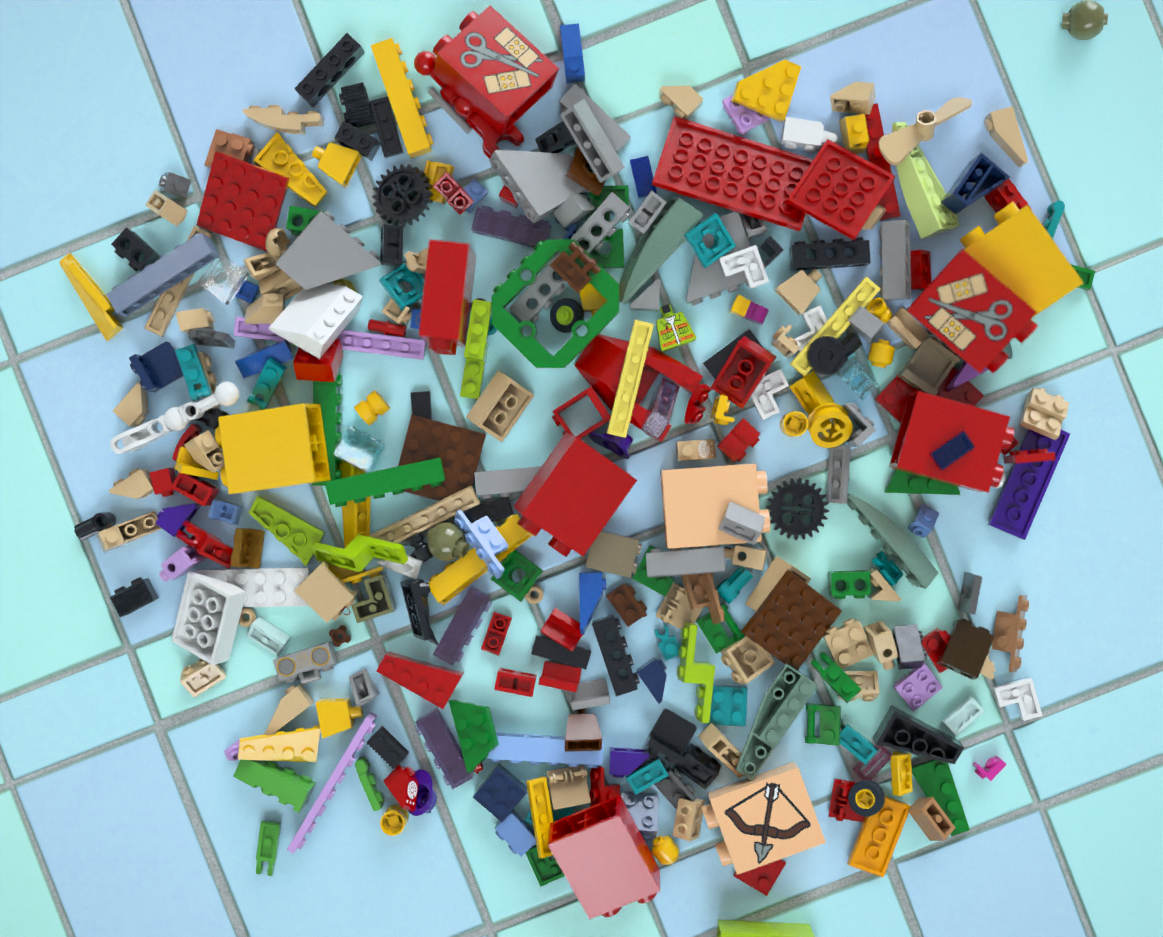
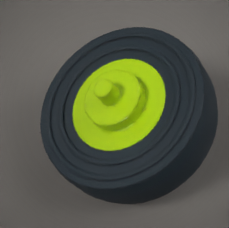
M571 298L558 300L550 310V321L553 327L563 333H571L574 323L581 320L584 321L582 306Z

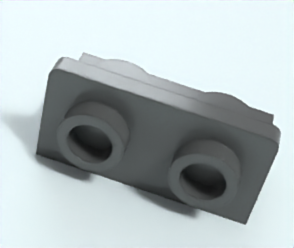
M670 766L666 769L669 776L654 784L676 810L680 798L690 801L696 799L694 788L689 783L685 784L681 780L683 776L677 769L672 770Z

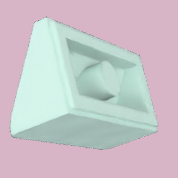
M258 617L252 623L246 635L277 656L280 655L290 639V635L261 617Z

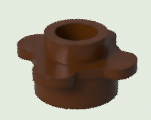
M340 625L338 629H331L329 631V636L335 647H339L344 642L349 643L351 641V636L348 635L345 625Z

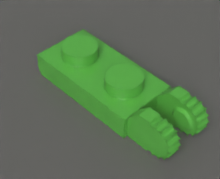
M362 756L356 760L355 768L373 811H377L384 805V796L376 788L377 781L374 774L369 772L370 763L367 758Z
M261 821L256 854V874H261L263 862L265 861L269 862L268 876H273L281 823Z

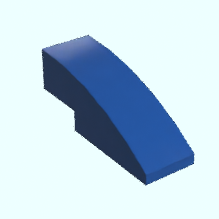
M284 339L235 360V363L242 377L246 378L262 372L269 358L282 364L294 359L295 355L288 341Z

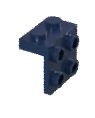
M164 342L143 355L134 354L129 357L131 369L135 374L139 375L141 379L139 382L142 388L149 392H157L184 376L176 352L170 342Z

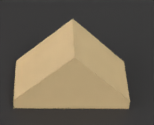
M269 252L243 260L252 278L258 281L281 270L275 264L279 258L271 256Z

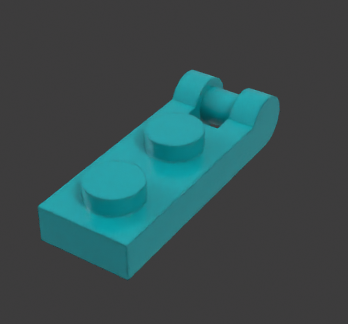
M1060 200L1048 206L1047 212L1049 216L1042 223L1052 239L1065 208L1064 202Z
M191 344L175 350L191 400L196 401L199 400V397L212 395L196 345ZM201 384V389L197 390L195 385Z
M269 358L247 402L259 406L258 409L265 410L287 367ZM258 394H260L261 396H263L264 399L262 400V399L258 398V397H257Z

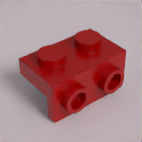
M1007 179L984 197L995 213L1014 202L1019 210L1028 205V202L1022 197L1010 179Z

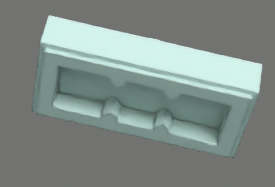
M969 696L946 716L942 722L954 736H957L979 717L984 710L972 696Z

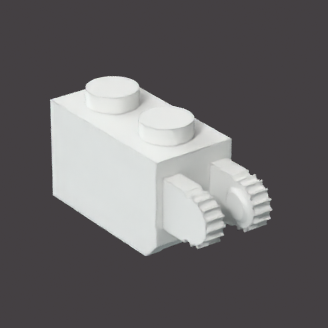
M786 117L780 144L785 145V148L788 149L800 147L804 148V151L815 152V150L824 145L827 139L834 143L837 142L838 136L833 132L824 131V126L821 122Z

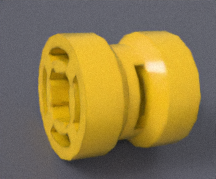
M874 298L866 306V310L884 324L892 317V311L886 306L882 298Z

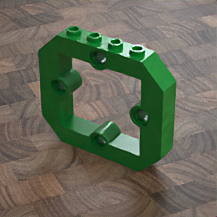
M574 239L540 241L534 247L535 252L531 256L526 255L520 262L521 266L517 270L513 269L506 276L508 280L504 284L499 283L493 290L492 325L536 368H566L620 313V285L598 263L597 265L602 270L597 275L590 270L587 275L592 279L589 283L607 302L587 322L581 320L574 323L572 326L573 336L554 356L536 339L538 329L533 322L523 321L520 323L506 309L510 302L526 286L533 285L536 282L537 275L558 253L561 254L564 251L570 256L573 251L568 246L572 242L580 246ZM579 258L574 261L581 269L585 266ZM526 270H530L532 273L531 279L528 281H524L522 278V274ZM529 325L532 328V333L526 337L522 331L525 326ZM580 325L587 327V333L584 336H580L577 333V328Z

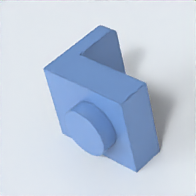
M476 179L463 188L474 201L466 211L469 214L472 213L475 206L489 192Z
M213 500L208 518L238 525L243 506L227 501Z
M922 504L919 506L914 521L908 526V530L917 536L925 538L933 531L939 512Z

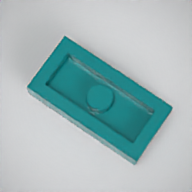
M849 724L841 731L840 744L866 765L876 754L878 748Z
M658 757L626 776V780L635 795L669 776Z

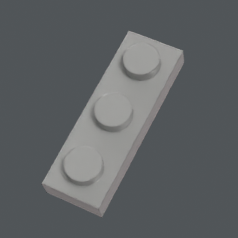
M839 445L830 448L826 502L847 504L851 446Z

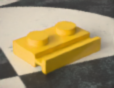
M427 160L424 173L430 179L429 183L433 186L446 171L452 176L455 167ZM434 187L430 189L434 195L429 198L433 202L445 204L446 199Z

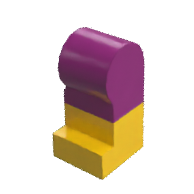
M738 294L729 313L763 325L769 310Z

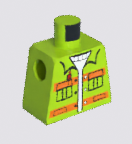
M670 304L660 307L663 318L656 320V328L661 352L697 339L683 312L674 314Z

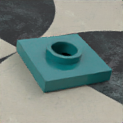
M714 213L684 234L703 268H707L736 247L717 213ZM707 233L714 237V244L710 248H707L704 242H702L703 236Z
M403 263L379 279L381 285L401 311L406 306L409 307L423 298L425 278L422 274L410 271L406 263ZM406 281L411 285L412 290L404 293L398 284Z

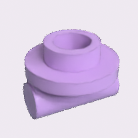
M240 740L223 751L228 760H239Z

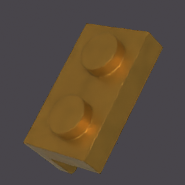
M236 528L233 538V552L231 554L232 567L260 568L265 536L264 530Z

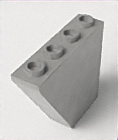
M496 150L489 159L492 168L500 175L503 184L509 188L514 200L520 204L526 217L533 224L552 214L570 196L586 194L588 192L587 189L565 176L572 159L570 154Z
M319 211L275 262L281 270L305 290L377 267L381 264L378 261L380 257L374 251L370 250L368 252L363 248L365 244L358 237L353 239L348 234L350 230L343 224L338 226L333 221L335 217L328 211L324 213Z
M732 212L719 217L736 244L735 248L722 257L751 247L738 212ZM709 233L702 238V242H704L707 248L712 247L714 244V237ZM694 254L686 303H692V306L703 302V298L710 297V299L721 296L720 292L728 290V293L736 291L740 285L745 283L746 286H749L744 271L725 278L719 259L707 268H703Z

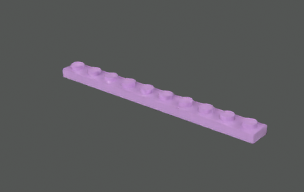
M236 317L234 336L277 342L284 340V338L269 330L271 324H245L244 317ZM343 330L336 338L341 340L342 350L424 360L426 340Z

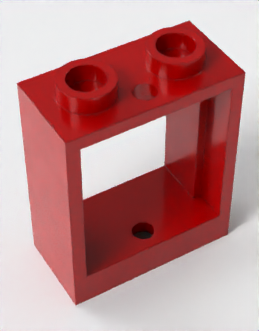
M592 386L552 411L554 413L552 419L556 425H562L565 430L562 433L563 435L566 431L572 432L559 413L587 395L599 412L602 420L576 437L582 439L610 421V414Z

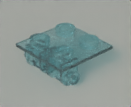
M349 426L346 430L347 434L333 455L368 472L385 444L381 443L380 439L377 440L371 437L370 434L368 436L365 435L366 432L362 433L355 426Z

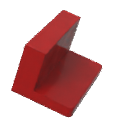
M910 251L911 290H925L931 283L930 251Z
M554 608L540 631L570 651L575 649L580 638L584 635L580 633V623L557 608Z
M545 661L538 685L577 692L582 668Z

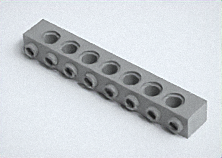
M612 192L571 239H574L578 244L582 241H587L589 248L586 252L589 255L594 250L598 252L604 245L602 241L607 236L610 238L616 232L617 224L620 221L622 223L625 222L630 216V213H628L630 207ZM608 212L615 214V219L611 222L605 220V215ZM598 226L602 228V233L596 237L592 235V229ZM560 253L538 275L536 282L530 285L509 308L522 321L535 323L540 317V311L543 308L545 310L548 309L553 303L551 299L556 294L559 296L566 288L564 286L566 281L563 278L561 280L554 279L555 270L550 266ZM545 284H548L551 289L547 295L541 293V287ZM531 299H536L538 302L535 309L528 307V302Z

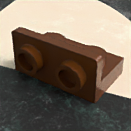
M624 582L608 593L606 597L627 627H629L640 618L647 616L645 611L648 608L642 600L638 601L635 598L636 591L631 584L627 586Z

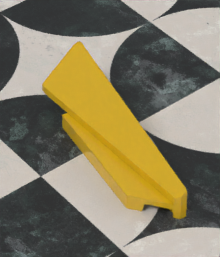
M69 252L59 261V264L106 341H109L124 327L113 316L112 313L115 310L107 295Z
M342 458V462L339 463L342 478L365 473L367 459ZM371 496L366 497V501L355 503L354 500L346 501L347 505L342 506L345 548L358 534L363 536L370 535Z

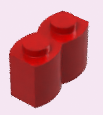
M742 418L717 447L733 462L736 460L740 462L747 454L745 450L749 446L753 448L759 442L758 436L760 433Z

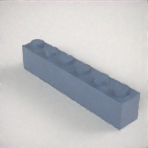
M202 233L195 234L186 243L176 246L169 254L162 255L155 263L145 266L140 273L130 276L123 284L113 287L112 291L106 295L115 312L127 317L220 256L208 236Z

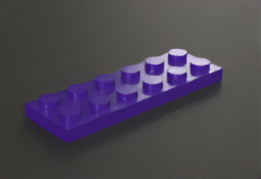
M1028 429L1019 451L1028 450L1029 454V450L1047 449L1048 452H1055V460L1013 463L987 525L1022 540L1026 539L1070 433L1060 430L1059 437L1053 440Z

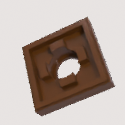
M577 147L565 176L598 196L602 191L605 181L600 183L595 173L587 170L586 166L590 169L592 168L580 148Z

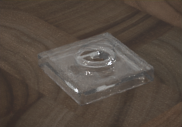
M218 252L220 257L210 263L197 284L228 305L250 274ZM223 270L227 275L226 281L218 284L215 278Z

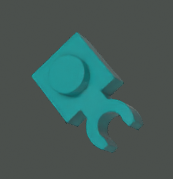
M880 551L871 560L875 566L881 569L879 573L891 587L897 584L903 576V573L892 560H887L884 552Z
M665 624L663 625L665 629L664 634H659L657 629H654V632L662 640L657 644L667 661L679 655L680 645L675 635L668 636L669 628Z

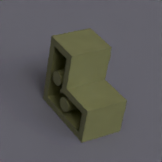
M386 573L364 580L369 598L351 605L357 623L396 611V603Z

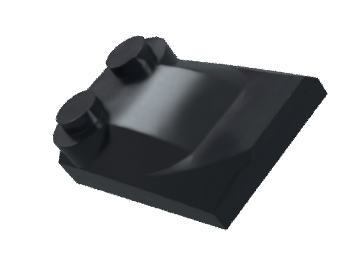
M418 578L401 581L400 585L414 637L428 640L430 643L438 645L429 624L427 598L431 590L428 582Z

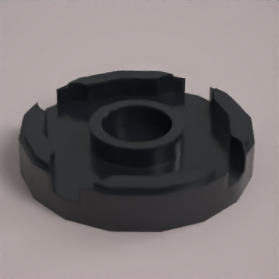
M822 336L815 339L807 350L809 366L815 372L822 375L838 372L846 360L844 345L832 336Z

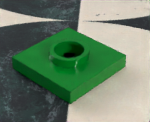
M592 229L593 236L601 235L602 229ZM617 229L610 238L607 236L603 240L611 244L610 253L603 255L599 251L596 252L594 250L590 255L602 268H624L623 229ZM585 241L586 251L589 248V243L587 241Z
M513 550L501 564L504 568L502 576L497 579L493 575L491 580L522 602L544 570L518 551ZM517 569H522L525 572V576L520 583H516L512 579V574Z

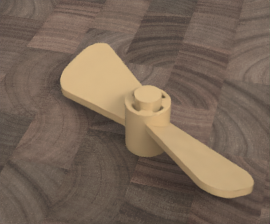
M957 97L950 99L935 113L929 110L919 112L915 124L880 138L879 150L888 163L899 165L921 141H929L934 137L935 126L969 109L972 106V100Z

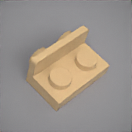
M790 324L786 328L784 326L779 328L772 336L774 341L771 343L787 359L800 349L797 346L798 343L792 337L785 336L792 328Z
M200 658L198 662L188 665L182 670L180 683L195 698L225 679L226 673L218 664L211 665Z
M844 671L861 688V692L851 701L863 699V701L869 702L874 701L878 697L880 692L877 671Z
M683 798L678 800L673 829L674 837L687 841L699 838L703 817L701 807L705 806V800L700 798L694 801Z

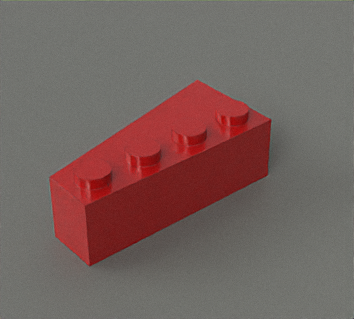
M390 651L385 654L376 672L441 709H444L464 674L461 671L437 666L426 661H419Z

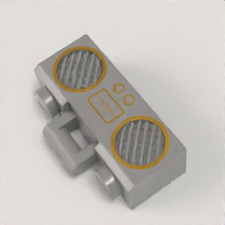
M328 641L277 657L273 660L280 682L286 681V683L298 680L297 676H299L303 685L321 679L319 670L322 669L323 672L334 669L333 665L337 664L338 660L332 641ZM314 670L313 674L305 676L304 672Z

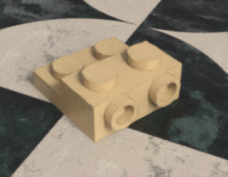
M1033 388L1026 395L1020 426L1056 440L1060 435L1062 421L1067 416L1069 402L1064 401V398L1060 395L1052 396L1046 393V390L1043 388Z
M850 618L844 621L842 626L838 628L833 626L825 631L823 639L834 662L841 669L874 655L858 619Z
M747 636L721 651L723 664L730 667L732 679L740 684L749 683L775 664L770 653Z

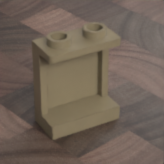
M927 337L923 339L922 344L916 349L898 377L918 391L936 395L938 387L953 366L960 361V358L957 357V353L951 348L946 349L941 346V341L937 338Z
M601 531L590 546L585 567L631 578V574H635L638 563L634 561L636 555H640L642 544H639V539Z

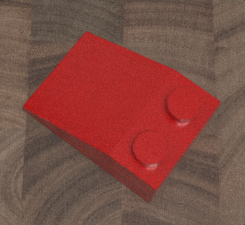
M744 336L735 346L712 384L711 389L720 395L728 396L729 401L743 409L777 356Z

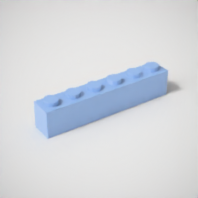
M496 732L499 745L487 757L492 762L510 760L511 763H522V761H529L530 764L534 765L548 762L552 766L568 763L567 765L570 767H578L579 764H585L589 768H597L598 765H602L603 738L602 751L565 752V736Z

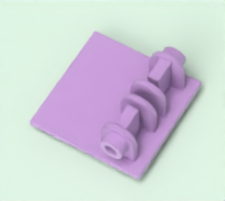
M732 96L722 100V108L730 115L728 118L733 119L731 123H735L734 126L737 129V133H740L741 136L748 133V130L770 120L769 117L731 101Z
M925 663L922 668H913L911 671H908L910 675L906 676L904 674L905 679L900 678L897 682H894L895 685L893 686L913 712L943 688Z

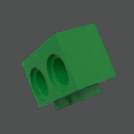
M289 206L286 229L291 232V235L299 236L318 214L319 210ZM298 218H303L302 225L296 227L295 221Z
M828 571L829 595L834 596V599H846V596L853 595L855 599L865 598V595H871L870 571ZM861 579L863 586L861 589L856 590L855 582ZM842 580L844 587L841 590H836V582Z

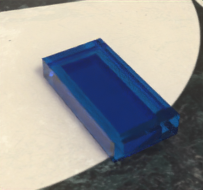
M649 156L630 160L638 198L647 197L650 191L657 194L656 186H652L653 173Z
M961 431L931 452L930 456L940 470H943L971 451L975 446L966 433Z

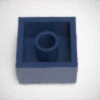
M499 763L474 792L473 798L498 820L503 822L527 794V786Z

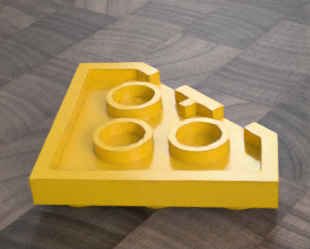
M785 59L736 83L731 101L774 120L783 122L788 112L801 66Z

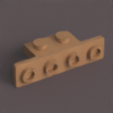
M713 573L681 575L691 611L708 607L714 625L724 622V610L719 603V593L714 586Z
M1019 595L1016 614L997 611L992 649L1011 653L1009 672H1017V669L1021 667L1022 659L1019 655L1020 650L1024 647L1022 632L1025 631L1027 626V620L1024 619L1025 611L1027 612L1029 609V600H1027L1026 595Z

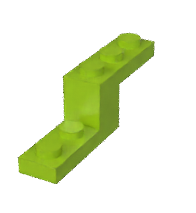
M473 299L464 352L466 362L460 397L479 399L489 344L487 337L492 313V302Z
M359 534L345 549L318 542L311 546L317 561L323 562L325 560L330 565L361 572L374 557L403 565L408 561L403 545Z
M684 622V627L681 629L682 646L679 648L680 665L677 667L678 680L684 683L699 684L696 690L698 703L695 706L694 714L698 721L709 723L715 665L709 662L694 661L698 625Z

